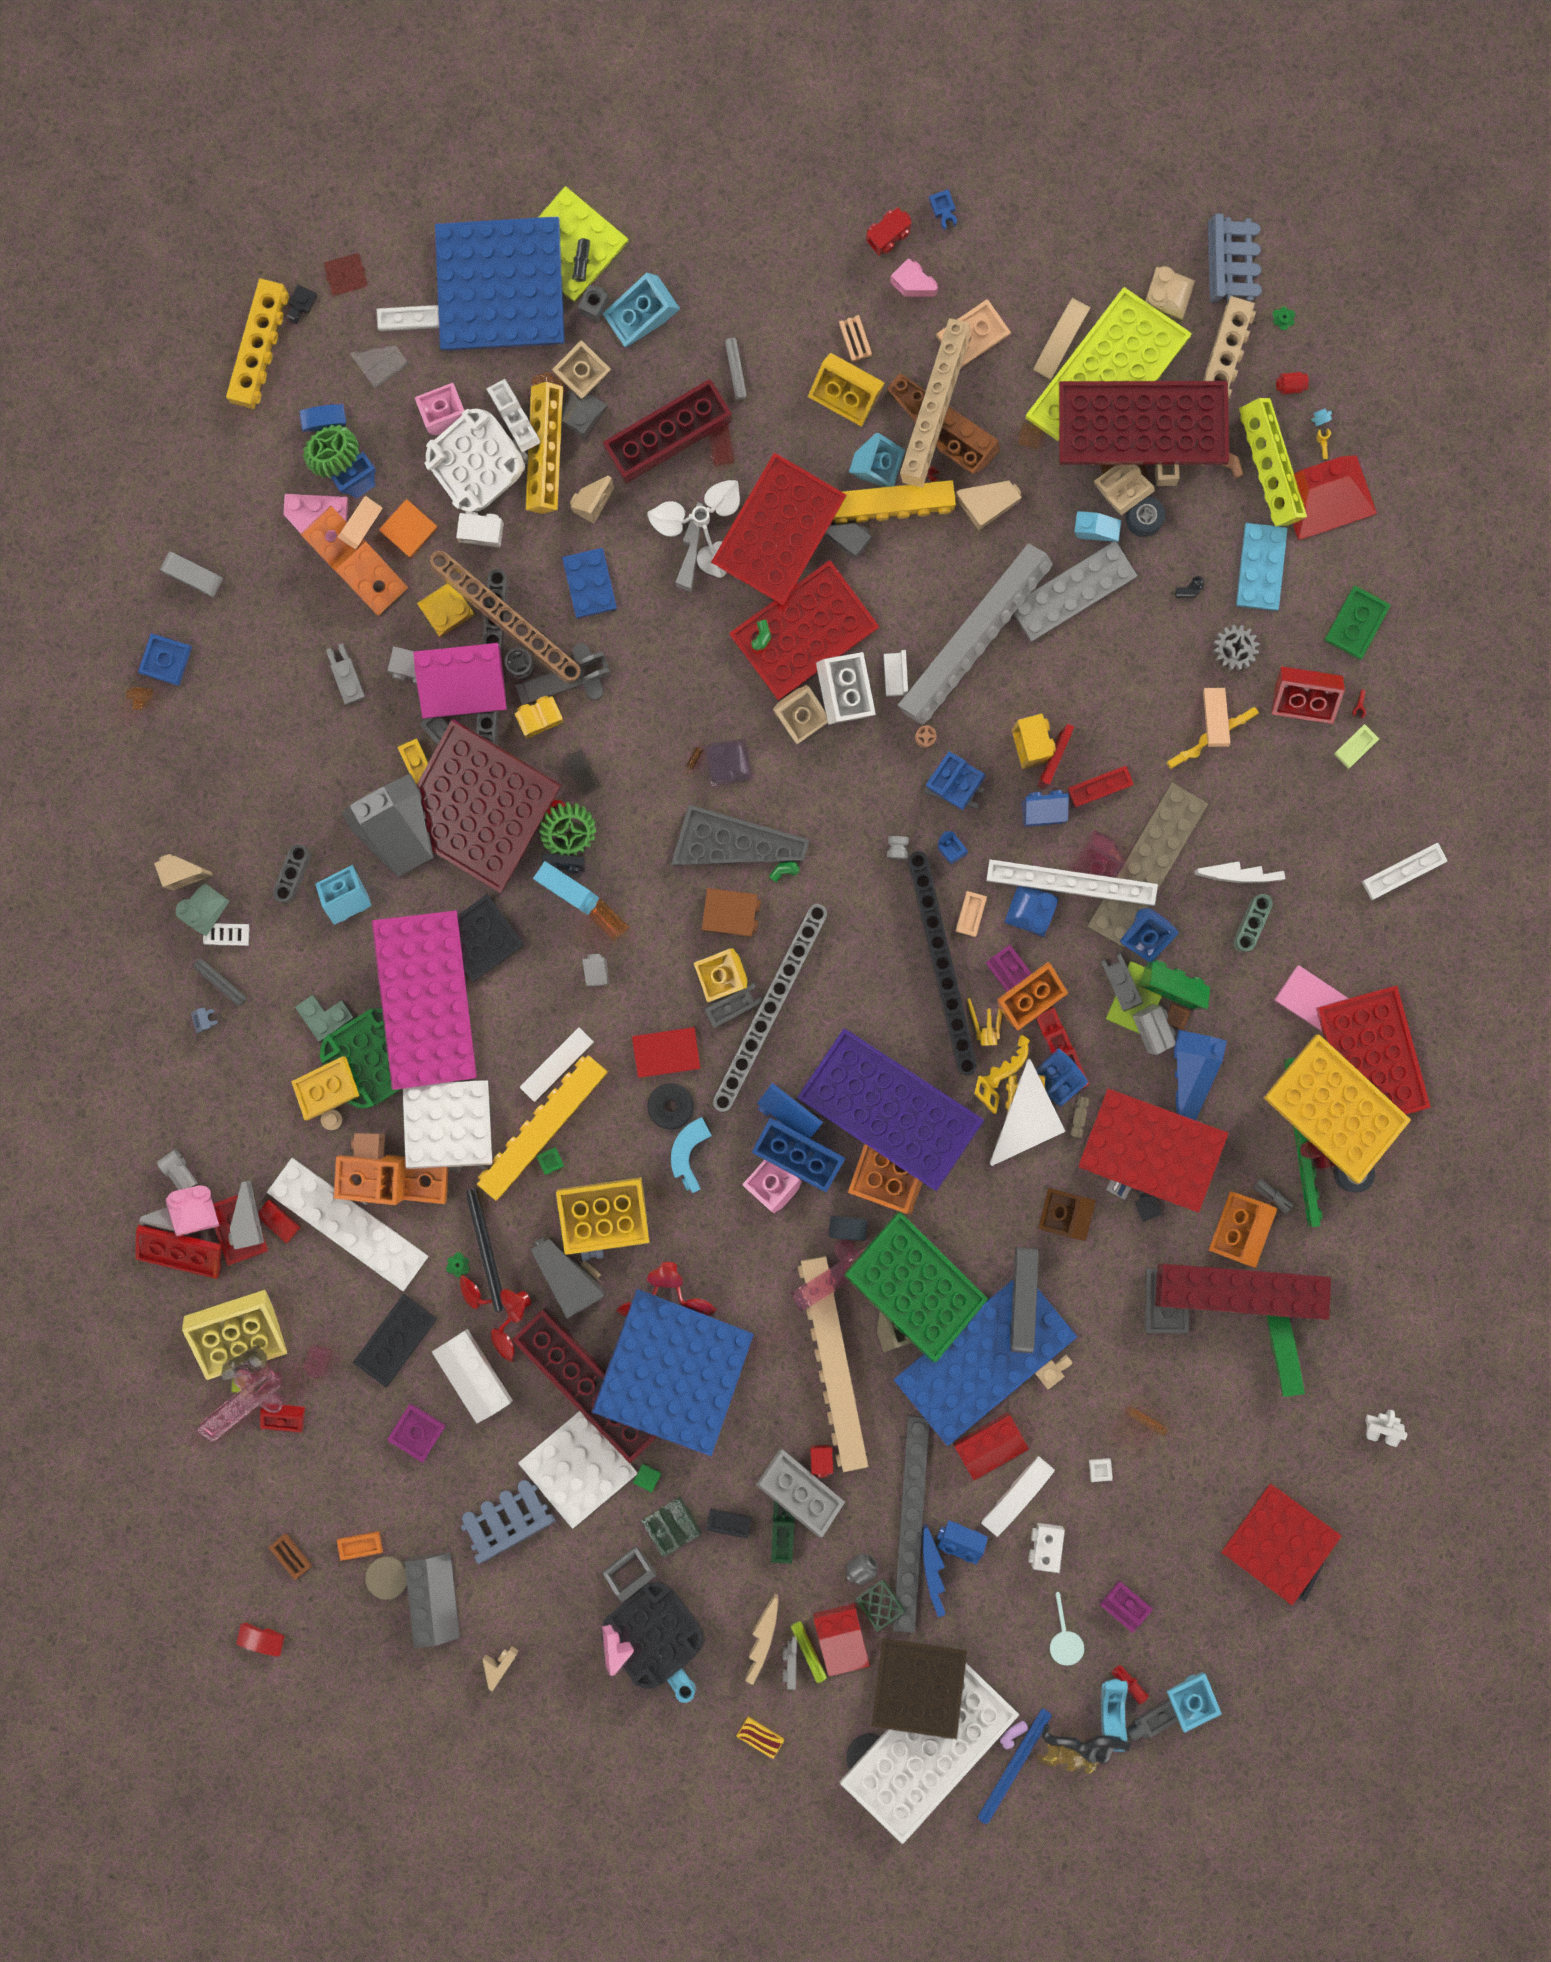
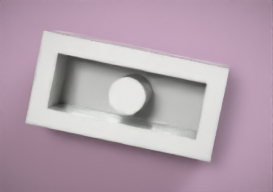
M466 511V514L460 513L456 538L460 543L500 548L504 523L495 514L479 516L476 512Z

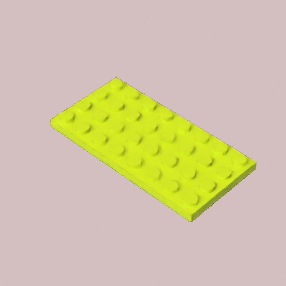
M1123 287L1026 414L1025 419L1059 442V381H1157L1189 340L1192 333Z

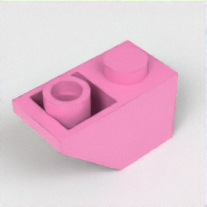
M909 258L891 275L890 283L904 297H934L938 291L937 282L931 276L927 277L922 272V267L917 262H912Z

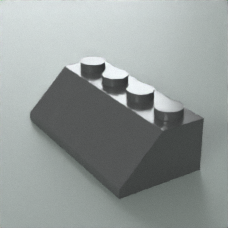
M451 1552L408 1557L405 1561L414 1648L436 1646L460 1638Z

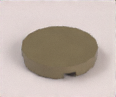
M394 1556L377 1558L370 1564L366 1572L365 1581L368 1590L380 1599L390 1600L398 1597L407 1586L405 1564Z

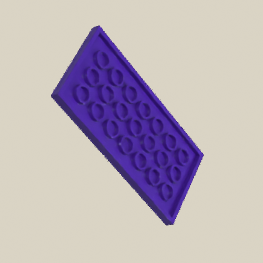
M845 1028L797 1097L936 1192L984 1122L982 1118Z

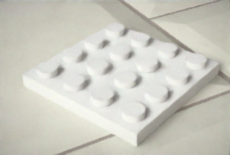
M488 1080L445 1082L403 1088L406 1169L492 1165Z
M580 1411L518 1463L572 1529L638 1474L633 1465L629 1464Z

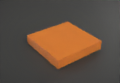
M406 499L382 525L379 531L411 559L438 529V526Z

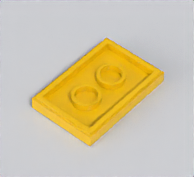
M340 1057L291 1081L304 1120L313 1119L359 1096L346 1057Z

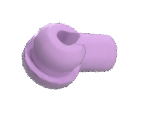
M1021 1721L1015 1724L1000 1737V1743L1003 1744L1005 1749H1010L1014 1746L1012 1739L1028 1731L1026 1723Z

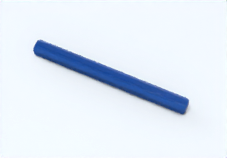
M1045 1709L1040 1710L979 1813L978 1819L984 1824L990 1822L1041 1736L1044 1725L1048 1724L1052 1715L1049 1711Z

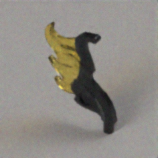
M1045 1724L1042 1737L1048 1744L1049 1752L1045 1756L1037 1754L1036 1757L1039 1762L1047 1766H1055L1062 1763L1068 1764L1069 1766L1066 1767V1771H1074L1086 1766L1087 1768L1084 1773L1087 1774L1096 1770L1098 1762L1101 1765L1106 1764L1114 1749L1120 1748L1129 1751L1131 1743L1121 1740V1737L1112 1735L1096 1736L1086 1742H1081L1074 1737L1054 1736L1049 1732V1725Z

